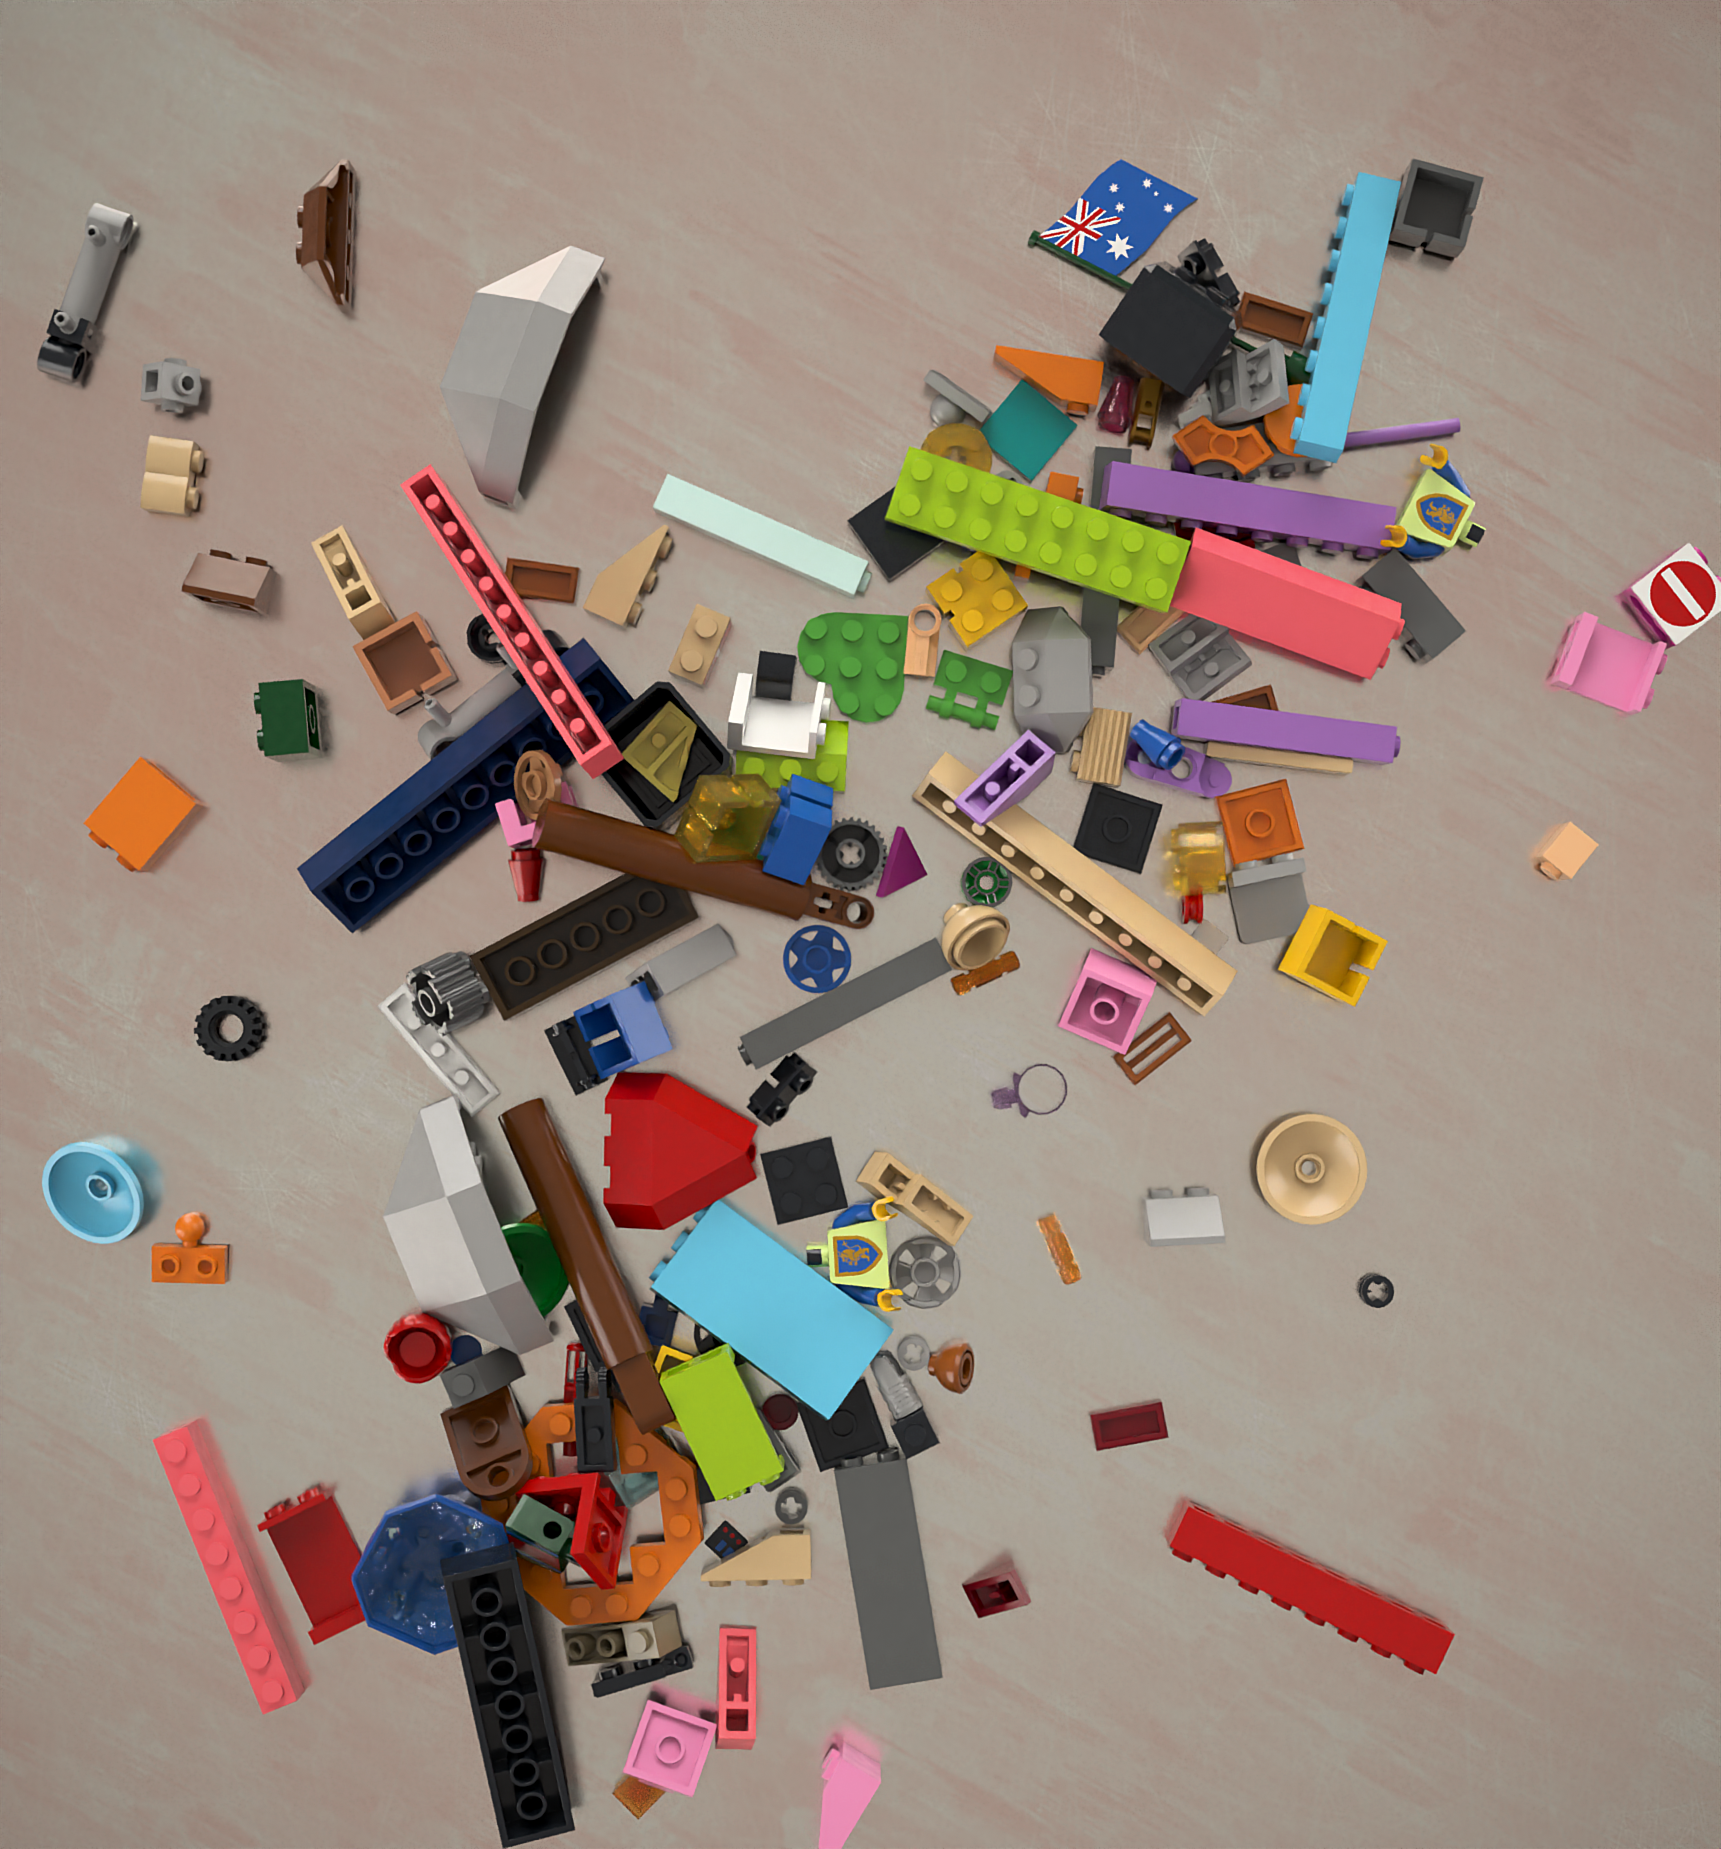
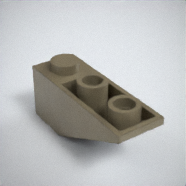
M675 1610L645 1612L637 1621L585 1624L561 1630L568 1666L660 1658L682 1646Z

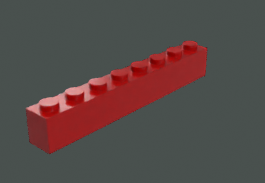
M1184 1501L1166 1539L1169 1546L1173 1548L1171 1553L1176 1557L1189 1563L1195 1558L1206 1564L1204 1569L1209 1573L1222 1579L1228 1574L1239 1580L1237 1584L1239 1587L1257 1595L1259 1590L1272 1595L1270 1601L1289 1611H1291L1292 1606H1295L1305 1611L1304 1617L1319 1626L1324 1627L1325 1623L1328 1622L1338 1627L1337 1633L1352 1642L1357 1643L1358 1639L1361 1638L1371 1643L1370 1649L1383 1657L1390 1659L1391 1655L1394 1654L1405 1659L1403 1665L1423 1675L1425 1670L1437 1674L1455 1636L1449 1627L1187 1501Z

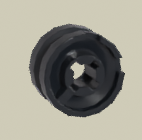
M483 614L475 616L469 623L466 632L467 644L471 652L482 662L492 665L502 664L504 659L496 650L498 643L489 644L487 642V635L494 630Z

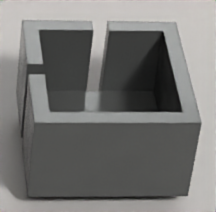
M1413 158L1404 173L1389 240L1417 248L1422 242H1426L1425 250L1457 258L1466 246L1473 220L1471 214L1476 209L1484 177Z

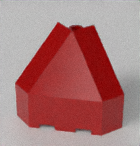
M617 1073L605 1097V1114H611V1136H604V1166H610V1188H603V1204L616 1228L665 1230L757 1179L751 1165L755 1160L757 1151L756 1145L752 1141L758 1128L757 1125L666 1073Z

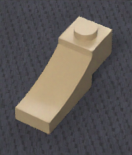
M875 1151L856 1180L858 1184L879 1200L892 1196L894 1201L887 1203L888 1205L917 1222L949 1246L956 1245L973 1218L972 1214L923 1175L914 1174L887 1152Z

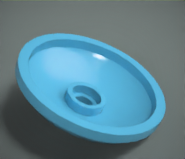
M75 1142L57 1150L47 1161L42 1175L44 1197L55 1218L68 1231L86 1241L109 1244L126 1238L138 1226L144 1209L142 1189L131 1168L117 1154L94 1143Z

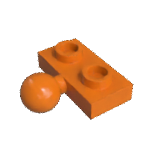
M184 1214L175 1224L176 1235L182 1240V1244L155 1243L152 1246V1282L225 1284L228 1281V1245L197 1244V1240L202 1237L205 1230L204 1222L196 1214Z

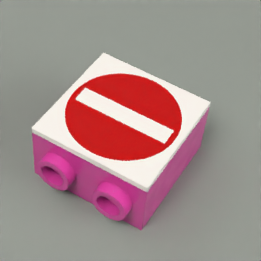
M1690 543L1678 548L1622 592L1659 641L1667 643L1666 649L1679 644L1721 611V577L1713 574L1707 566L1708 561L1705 555L1697 547H1692Z

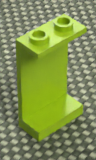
M729 1343L661 1373L660 1377L663 1391L716 1501L725 1497L727 1501L736 1499L746 1493L747 1487L758 1482L760 1485L772 1483L784 1471V1458L782 1454L777 1455L734 1364L735 1355Z

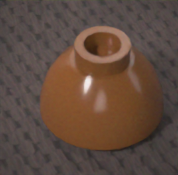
M952 1344L944 1348L939 1354H932L928 1364L929 1374L936 1376L939 1383L945 1389L953 1393L963 1394L969 1388L974 1374V1354L969 1344Z

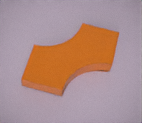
M1204 415L1171 437L1191 467L1204 462H1220L1234 468L1242 477L1274 457V453L1254 425L1237 431L1225 430L1213 425Z

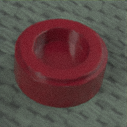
M784 1392L770 1395L765 1400L762 1408L764 1415L774 1430H786L793 1426L798 1418L799 1411L796 1400Z

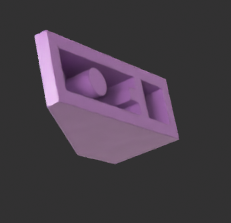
M1027 730L954 800V805L982 827L1027 797L1052 773L1056 752L1031 731Z

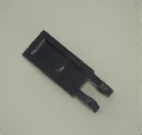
M579 1367L576 1369V1398H574L578 1473L615 1472L617 1470L614 1398L611 1396V1372L607 1371L606 1367L599 1368L597 1377L599 1396H588L590 1388L587 1367Z

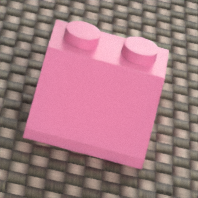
M1091 948L1058 1026L1126 1055L1151 1000L1157 981L1142 969Z

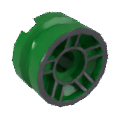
M982 857L971 862L964 870L961 878V888L966 899L973 905L995 907L1004 902L1010 894L1013 884L1009 869L992 857ZM985 875H988L994 881V885L988 890L980 886V879Z

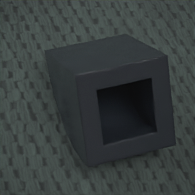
M760 651L755 688L756 697L792 700L797 663L796 655Z

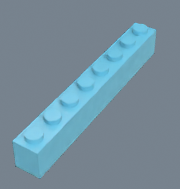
M1358 172L1353 185L1346 184L1341 205L1347 206L1345 217H1339L1334 238L1340 239L1338 250L1332 249L1327 266V271L1333 272L1331 283L1325 282L1320 298V304L1325 305L1323 317L1317 316L1312 338L1318 339L1316 350L1310 349L1305 366V371L1311 372L1309 383L1302 384L1297 405L1303 406L1301 418L1295 417L1290 434V439L1296 440L1293 452L1295 454L1337 463L1343 452L1399 195L1400 181Z

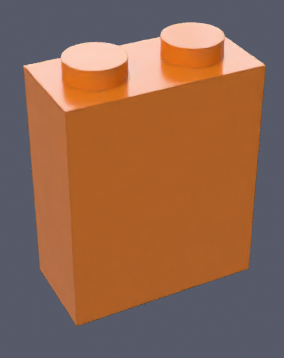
M140 757L83 824L91 830L88 836L104 849L109 845L119 854L116 860L131 872H134L136 869L148 872L202 809L203 805L147 758Z

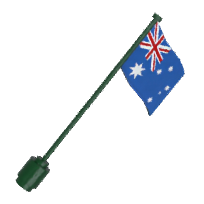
M1120 159L1102 172L1073 207L1041 234L1033 230L1028 243L1033 246L1037 243L1129 290L1132 284L1117 276L1141 257L1173 218L1186 207L1196 202L1198 198ZM1236 337L1232 344L1249 353L1257 349ZM1293 351L1291 357L1284 354L1288 386L1308 384L1311 372L1305 371L1308 357L1296 351Z

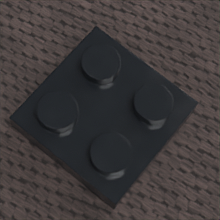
M831 1136L760 1154L777 1225L849 1207Z

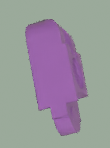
M1134 739L1127 745L1124 766L1132 776L1138 779L1209 799L1225 794L1231 787L1232 776L1227 767H1225V764L1209 758L1203 753L1185 747L1182 759L1189 764L1190 772L1186 778H1178L1172 773L1171 769L1157 768L1152 760L1149 764L1140 763L1138 761V754L1143 749Z

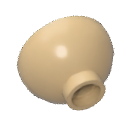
M958 903L952 906L944 915L943 921L946 926L942 934V951L950 966L957 970L976 969L992 961L1004 948L1010 932L1009 921L1000 911L993 907L984 905L968 906L965 903Z

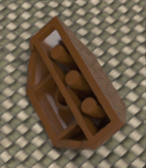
M343 159L304 194L303 206H298L297 224L298 228H302V242H297L296 261L297 264H301V268L342 313H350L355 169L349 160Z

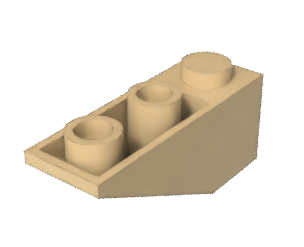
M666 525L661 526L599 573L583 609L587 613L626 630L628 623L634 625L643 607L642 604L638 603L644 590L650 592L658 575V572L654 570L659 557L666 558L674 539L669 537L671 533L670 528Z
M774 1529L702 1569L701 1581H709V1586L711 1587L730 1586L731 1581H746L747 1586H765L768 1584V1580H782L783 1585L789 1586L804 1584V1579H811L812 1576L811 1529Z

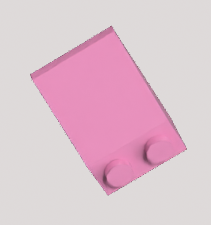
M845 1742L841 1744L838 1751L832 1748L822 1765L824 1770L821 1777L824 1778L818 1849H841L881 1784V1764Z

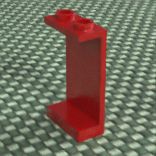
M314 1487L298 1495L297 1499L299 1502L288 1508L285 1507L284 1503H281L265 1511L264 1515L266 1518L257 1527L259 1532L267 1529L313 1625L308 1634L313 1644L316 1645L365 1621V1617L351 1580V1575L362 1555L330 1488L319 1492L317 1487Z

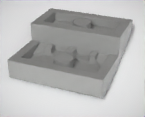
M1276 339L1267 342L1247 355L1235 349L1219 360L1209 375L1212 418L1216 426L1251 420L1289 404L1284 348Z
M1189 614L1148 644L1154 656L1186 699L1204 701L1252 665L1251 659L1229 634L1228 627L1193 614Z

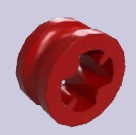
M1183 891V924H1188L1190 920L1196 921V924H1202V891H1197L1195 895H1190L1188 891Z

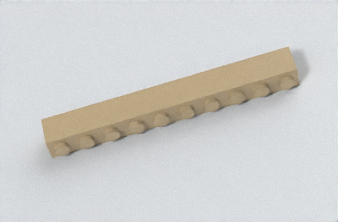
M945 752L926 775L912 797L1205 1017L1222 998L1238 971L1017 804L980 827L954 805V800L979 776L948 752Z

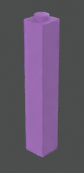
M1185 698L1176 700L1174 704L1171 734L1182 739L1204 742L1215 741L1352 758V760L1357 762L1380 765L1393 763V758H1397L1401 744L1400 736H1396V726Z

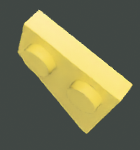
M669 700L621 754L627 762L674 802L679 793L680 783L697 725Z

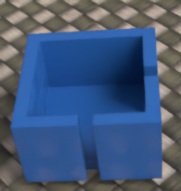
M792 774L787 786L781 785L777 791L774 806H776L774 814H767L761 828V835H764L760 846L759 855L764 856L763 872L804 885L832 827L833 788Z
M645 981L610 994L573 1012L585 1042L615 1030L619 1032V1037L588 1049L600 1079L673 1049L668 1031L662 1024L655 1007L654 997L649 992Z

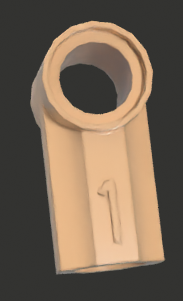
M920 604L909 614L903 674L935 677L939 632L942 620L939 610L933 605ZM928 611L933 615L935 624L931 630L922 631L916 627L914 618L918 612Z

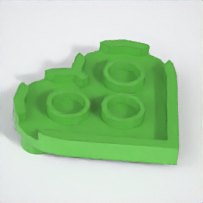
M832 612L811 618L801 631L797 645L800 664L806 674L815 681L832 686L835 703L839 710L852 721L864 724L881 722L886 717L892 715L900 705L905 681L903 670L908 616Z

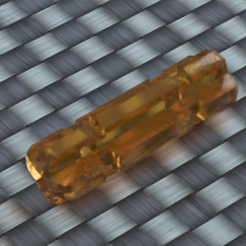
M1009 951L1000 955L998 960L994 958L984 966L968 970L969 973L966 975L962 973L953 977L951 985L955 993L961 996L972 991L971 988L974 986L978 988L1002 977L1004 972L1008 974L1019 969V959L1014 951Z
M1050 1214L1041 1218L1038 1224L1043 1235L1046 1234L1047 1236L1045 1240L1056 1266H1060L1061 1270L1059 1273L1064 1284L1069 1285L1079 1281L1082 1278V1274L1078 1265L1073 1262L1075 1258L1064 1232H1060L1061 1225L1057 1216Z

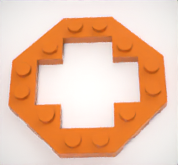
M614 1399V1417L621 1474L657 1471L665 1542L632 1544L629 1548L633 1581L616 1582L615 1589L601 1590L597 1584L566 1586L564 1571L558 1574L517 1557L524 1590L566 1626L637 1621L704 1539L696 1465L687 1457H682L667 1444L668 1441L653 1430L642 1435L632 1414L627 1411L628 1408L618 1399ZM574 1402L544 1405L524 1429L533 1455V1467L528 1480L538 1476L554 1477L550 1443L576 1441ZM509 1472L498 1473L494 1477L492 1485L499 1487L505 1484L508 1480ZM516 1494L499 1501L481 1499L482 1512L503 1523L506 1531L505 1524L520 1499Z

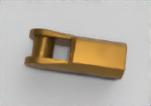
M1150 378L1140 379L1128 443L1133 444V441L1147 443V447L1152 446L1165 386L1164 382ZM1138 417L1152 420L1150 429L1138 427Z

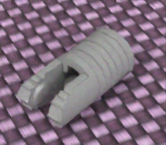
M880 1351L870 1363V1368L874 1372L873 1375L879 1385L877 1388L881 1392L883 1400L887 1403V1407L891 1411L894 1420H898L919 1409L923 1403L919 1399L916 1390H914L911 1381H909L907 1373L902 1372L892 1353Z

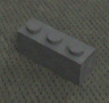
M1396 548L1391 550L1356 580L1360 585L1359 588L1402 603L1400 618L1404 619L1405 623L1401 634L1408 641L1405 644L1406 648L1417 660L1423 659L1428 663L1466 632L1463 626Z

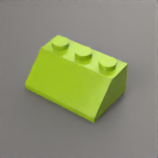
M821 720V723H827L824 745H817L815 759L737 750L735 787L737 789L778 791L781 785L787 786L791 775L795 774L832 787L833 794H845L849 721Z

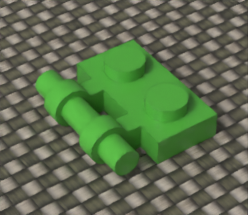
M944 650L933 686L946 689L945 697L942 699L930 695L926 709L938 712L939 717L948 720L951 716L971 722L970 726L980 729L983 726L995 730L999 716L987 713V705L991 703L1003 706L1013 670ZM957 693L978 699L975 709L955 703Z

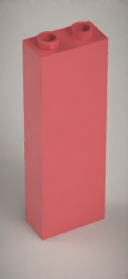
M1195 527L1190 539L1191 544L1170 603L1171 607L1369 680L1372 679L1377 667L1383 669L1390 653V648L1387 647L1391 639L1398 640L1404 627L1405 620L1400 618L1402 603Z

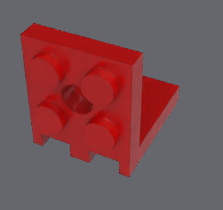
M598 1472L588 1474L569 1473L566 1476L550 1478L538 1476L527 1480L525 1485L515 1493L518 1498L521 1499L525 1494L574 1521L575 1529L570 1555L601 1590L615 1589L628 1508L626 1506H614L616 1494L610 1487L599 1488L601 1476Z

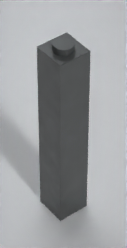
M1095 446L1092 459L1089 507L1099 510L1105 466L1112 461L1131 464L1132 449ZM1082 587L1079 626L1091 639L1092 676H1105V671H1112L1114 668L1120 599Z
M935 937L741 1036L740 1039L743 1044L737 1046L738 1051L746 1066L753 1063L757 1070L951 971L952 968Z

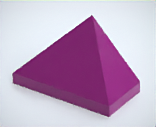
M897 826L876 893V897L881 899L928 875L904 827Z

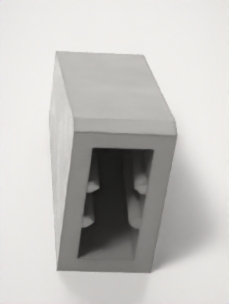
M718 923L646 962L625 979L630 987L645 981L649 992L653 995L655 1002L736 956L734 942L730 934L722 930Z

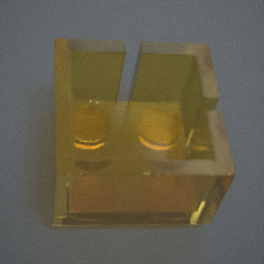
M759 773L732 774L731 778L727 775H700L688 802L691 808L685 809L674 836L696 863L754 860L758 855L782 800Z

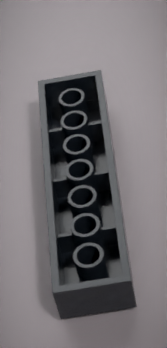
M514 1542L441 1559L440 1564L502 1848L574 1831L573 1816Z

